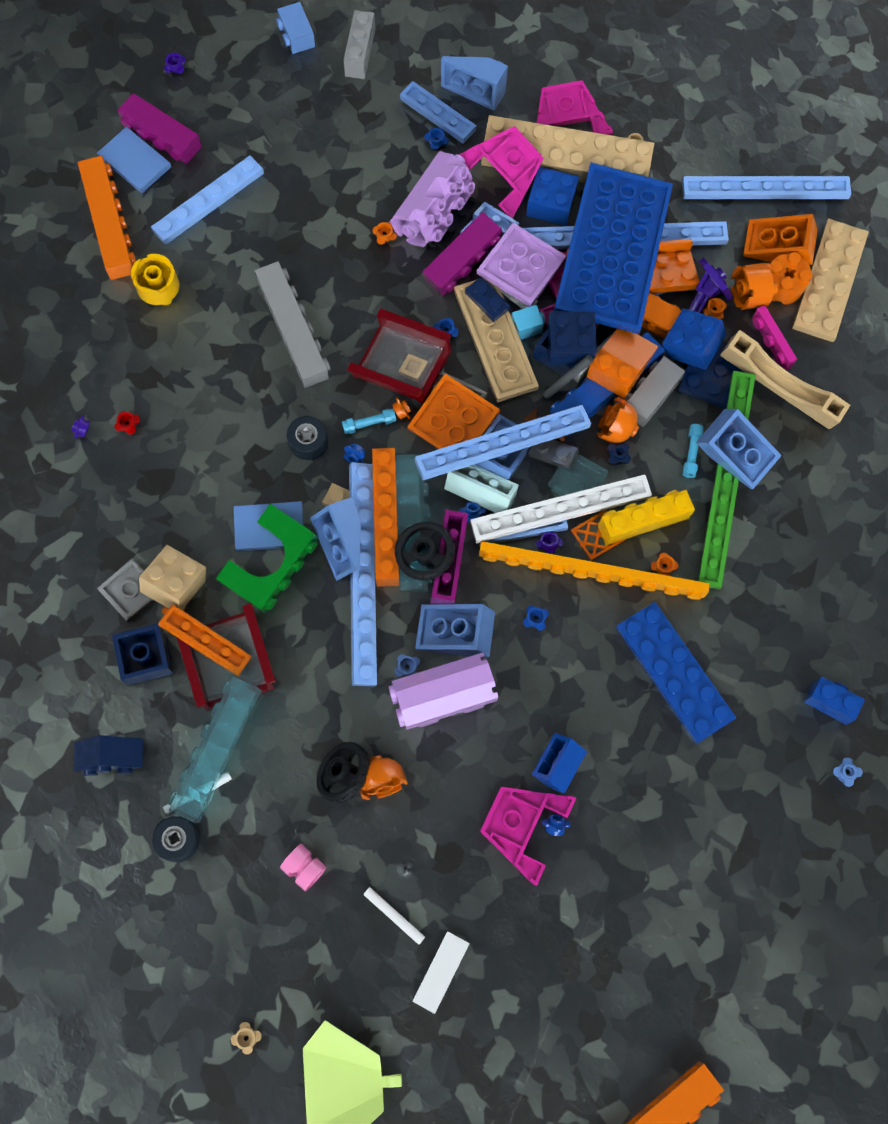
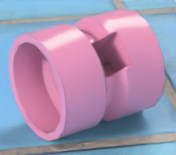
M300 844L288 855L281 864L280 869L289 877L295 876V883L304 891H307L320 878L327 866L318 858L312 859V852L303 844Z

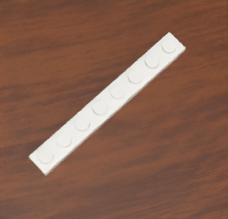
M641 475L471 519L470 524L476 543H480L481 541L484 542L649 499L652 493L646 475Z

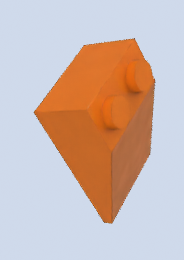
M805 214L750 219L744 257L772 262L779 255L797 252L809 265H813L818 230L814 215Z
M617 329L594 358V362L590 364L587 378L625 399L659 346L636 333Z

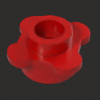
M122 411L117 417V423L114 425V428L118 432L125 431L128 435H133L136 432L135 427L137 423L140 422V417L136 414L133 415L130 412Z

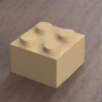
M166 545L139 576L140 592L167 608H170L173 604L183 610L205 583L206 566Z

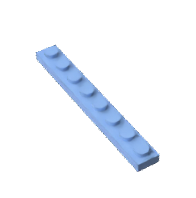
M683 176L682 179L683 199H849L851 196L849 176Z
M579 405L416 456L414 461L422 480H426L590 428L591 422L583 405Z

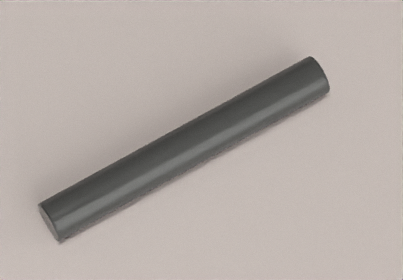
M591 355L584 357L543 392L544 397L550 399L593 363V357Z

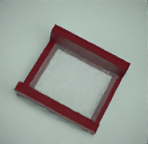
M380 309L377 314L380 327L359 365L351 362L347 371L352 373L353 378L365 380L415 399L423 405L452 352L450 345L451 334Z
M252 603L242 606L243 613L206 625L252 655L250 661L238 677L177 638L197 708L203 707L208 712L274 690L273 683L276 680Z

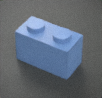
M297 2L278 8L279 18H276V23L279 31L283 30L284 34L282 36L285 46L290 47L292 54L314 48V33L301 3Z

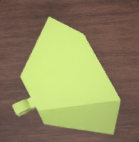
M326 1020L303 1048L307 1124H371L384 1112L383 1088L402 1087L401 1074L382 1076L379 1054Z

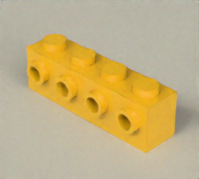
M673 490L664 497L658 498L654 496L647 499L643 504L637 505L632 503L624 507V510L618 512L610 510L604 513L598 528L607 546L687 520L693 514L695 508L687 490L680 492Z

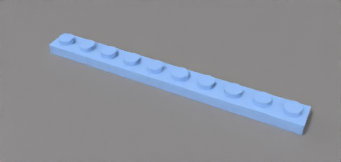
M727 222L664 223L661 241L692 239V246L726 245L729 240ZM574 226L531 227L523 229L556 250H568Z
M351 462L349 465L350 497H352L357 505L361 518L360 569L350 574L352 686L374 687L377 685L373 464Z

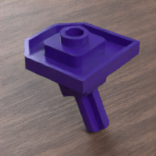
M704 257L698 262L705 271V274L696 288L697 295L689 310L698 313L702 312L708 299L716 297L719 293H722L728 302L733 299L724 280L727 278L720 267L715 269Z

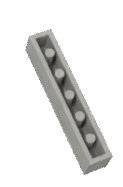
M279 261L254 270L257 282L304 388L328 380V370H331L326 357L322 359L320 352H322L321 345L318 339L314 340L311 335L314 334L310 321L306 322L303 317L306 316L302 303L297 304L296 298H298L294 286H289L288 284L290 277L286 268L282 269Z

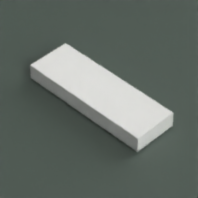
M447 931L412 1002L434 1014L436 1013L470 943Z

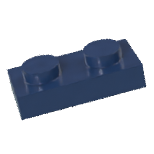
M482 277L465 289V294L493 323L510 310V305Z

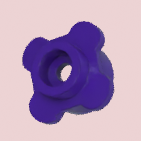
M178 53L168 54L165 59V72L183 73V65L186 62L185 57L180 56Z
M84 415L81 416L80 420L76 419L73 424L72 431L75 432V439L78 436L84 438L88 431L90 421L85 420Z
M554 532L543 533L540 540L536 542L538 549H543L546 553L553 555L558 547L563 546V540L559 539L558 535Z

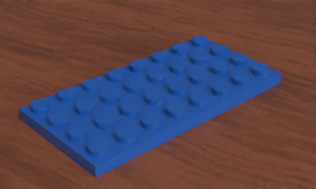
M590 163L554 311L595 312V323L636 334L640 333L672 191V183Z

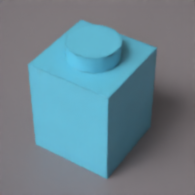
M537 305L512 312L511 315L520 340L543 332V326L546 324L543 312H539Z

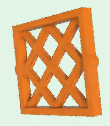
M606 510L601 511L571 529L579 546L583 548L591 561L625 541L622 540L610 546H603L598 544L599 537L602 538L599 528L597 533L589 532L590 524L595 526L599 524L593 522V520L598 517L601 520ZM587 524L586 531L580 530L581 527ZM577 532L585 534L584 541L580 540ZM588 535L596 536L595 544L587 542ZM586 545L594 547L593 554L588 552ZM597 548L604 549L596 554Z

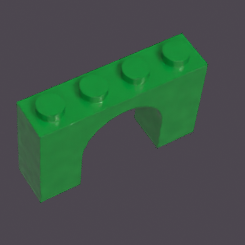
M269 504L257 523L282 541L285 556L280 568L271 575L259 577L249 574L229 560L216 577L219 582L264 613L267 609L271 610L275 606L277 595L280 591L287 589L291 582L290 577L294 572L297 573L304 564L303 559L308 553L311 554L318 544L316 542L318 537L315 533L272 504Z

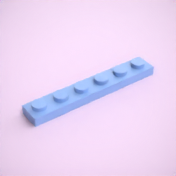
M249 155L152 225V231L165 245L263 175V168Z

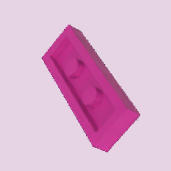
M766 306L757 308L752 318L754 327L760 331L764 344L770 348L774 355L775 362L785 370L791 369L797 360L795 354Z

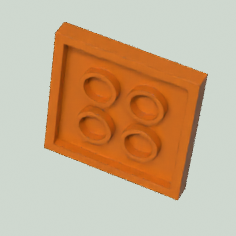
M444 374L407 428L435 448L441 449L483 436L499 414L500 409L449 375Z

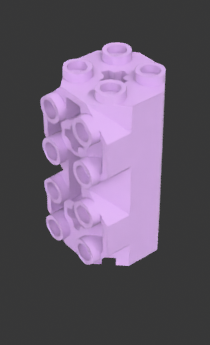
M442 151L437 153L390 220L396 234L400 237L404 234L408 237L406 241L409 244L423 248L429 241L439 242L453 222V214L450 213L451 209L461 210L469 199L470 194L475 190V183L472 181V175L465 164V159L458 154L454 156Z
M482 652L393 680L392 685L388 687L393 705L398 703L399 706L396 709V715L400 727L405 726L406 730L417 726L421 728L437 723L442 718L461 712L468 713L478 710L486 704L497 701L498 694L497 692L493 693L492 690L493 687H496L487 659L484 660V653Z

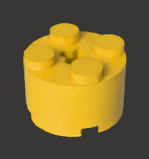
M149 254L146 258L138 259L131 269V278L139 297L151 305H169L177 295L180 286L178 276L170 260L160 254Z

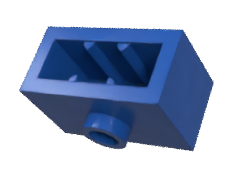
M822 676L812 683L804 700L806 704L845 725L856 720L865 699L848 691V687L837 682L833 683Z
M554 733L532 775L547 787L565 794L587 751L572 738Z

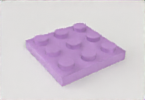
M512 223L477 269V274L531 307L565 262L567 256Z

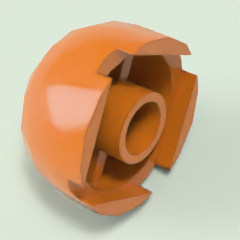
M618 397L614 399L617 402L614 406L608 405L598 424V427L602 429L601 433L597 432V436L610 443L626 441L630 436H635L639 425H637L638 414L635 408L626 400Z
M381 755L371 757L366 781L360 790L362 799L371 800L369 795L375 794L377 799L402 790L401 784L407 785L408 783L401 765L393 759L382 758Z

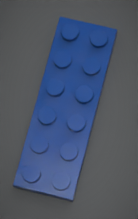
M653 602L616 626V629L695 744H698L736 719L734 713L656 602Z

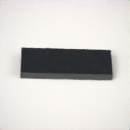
M470 196L461 210L452 209L450 212L453 214L452 224L439 242L431 241V244L445 250L472 220L473 213L482 205V202Z

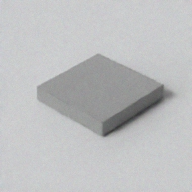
M133 558L97 588L128 623L154 601L140 592L139 576L144 570Z

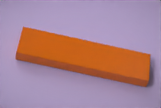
M173 604L158 624L237 677L252 657V655Z

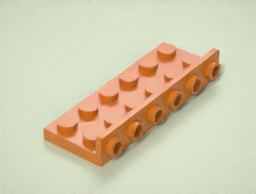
M692 239L660 241L649 290L650 294L696 290L700 281L691 254Z

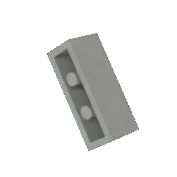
M354 10L344 56L345 77L365 79L375 34V15L373 12Z
M665 356L660 362L655 361L648 371L650 372L648 377L645 378L643 376L637 383V390L634 394L630 392L624 399L637 411V424L643 428L681 382L686 372Z

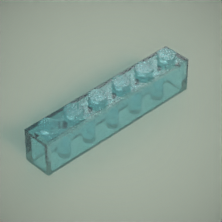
M422 454L395 455L398 538L411 525L425 522V518H429V504H424V497L429 496L428 483H424V480H422L414 461L416 456ZM420 532L409 538L403 551H411L413 541L422 536ZM423 548L420 554H427L430 548ZM417 560L410 565V568L416 571L432 570H427V566L419 564ZM399 568L400 592L428 591V583H432V579L427 581L415 580L404 574Z
M233 676L230 681H226L222 689L224 695L220 703L217 702L212 709L211 715L213 718L210 725L206 724L202 730L201 738L203 739L200 746H196L191 753L190 760L192 762L190 767L181 774L179 782H181L178 792H173L168 804L171 805L169 812L191 822L200 823L214 794L217 783L260 696L261 689Z

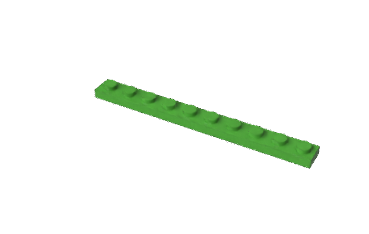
M733 371L726 409H738L749 420L756 374ZM718 463L698 578L699 582L710 583L709 587L715 589L722 588L739 482L735 476Z

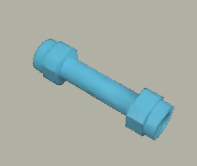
M393 408L382 410V414L354 421L352 418L342 421V426L345 434L356 433L355 429L383 422L386 425L396 421V416Z
M699 424L690 425L688 434L690 445L687 462L683 465L682 474L687 478H695L698 469L696 464L698 444L696 442L703 435L704 428Z

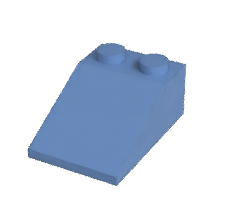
M443 56L441 59V87L495 111L506 93L508 66L490 57Z
M724 409L696 442L711 459L750 489L755 488L782 456L738 409Z
M498 414L484 435L518 424ZM530 447L474 465L510 481Z
M352 497L330 504L310 517L336 581L360 569L361 518L357 505Z
M421 604L415 649L466 657L483 652L485 657H490L495 612L484 604Z

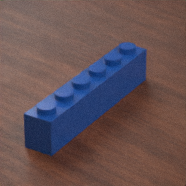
M648 332L642 337L659 347L639 378L650 369L655 361H661L665 349ZM586 377L578 389L574 387L567 393L563 401H557L550 407L549 415L583 405L590 419L618 395Z

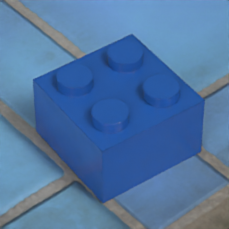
M539 167L528 200L526 216L567 226L577 191L579 176Z
M683 308L662 344L668 358L706 370L727 334L721 319Z

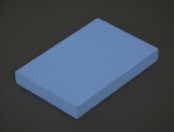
M127 127L97 152L98 156H103L106 164L110 163L111 168L141 194L171 168L169 161Z
M302 501L272 503L273 506L303 525ZM269 504L234 506L236 552L284 548L280 539L257 523Z

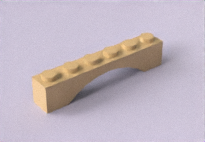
M741 330L730 339L720 354L721 357L743 372L756 374L755 380L828 429L839 424L850 407V404L834 393L812 386L787 372L767 355L757 341Z

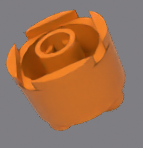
M797 252L779 255L770 263L773 281L778 286V292L776 295H773L772 301L775 302L776 300L785 305L792 304L801 298L812 278L811 268Z
M770 263L737 266L733 270L731 279H735V286H731V294L737 308L741 307V310L759 308L764 305L767 307L771 303L773 295H776L778 292V286L773 281Z

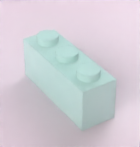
M470 465L448 472L444 489L473 503H477L479 506L494 513H498L511 508L519 485L477 465Z

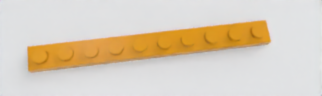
M481 541L479 557H483L484 560L490 562L501 560L506 561L505 563L511 566L522 564L528 565V568L533 570L544 568L551 570L555 574L571 573L576 578L585 579L592 577L602 583L614 581L619 582V585L624 587L635 585L640 586L646 591H655L657 589L664 591L667 595L683 594L694 600L704 598L709 592L710 583Z

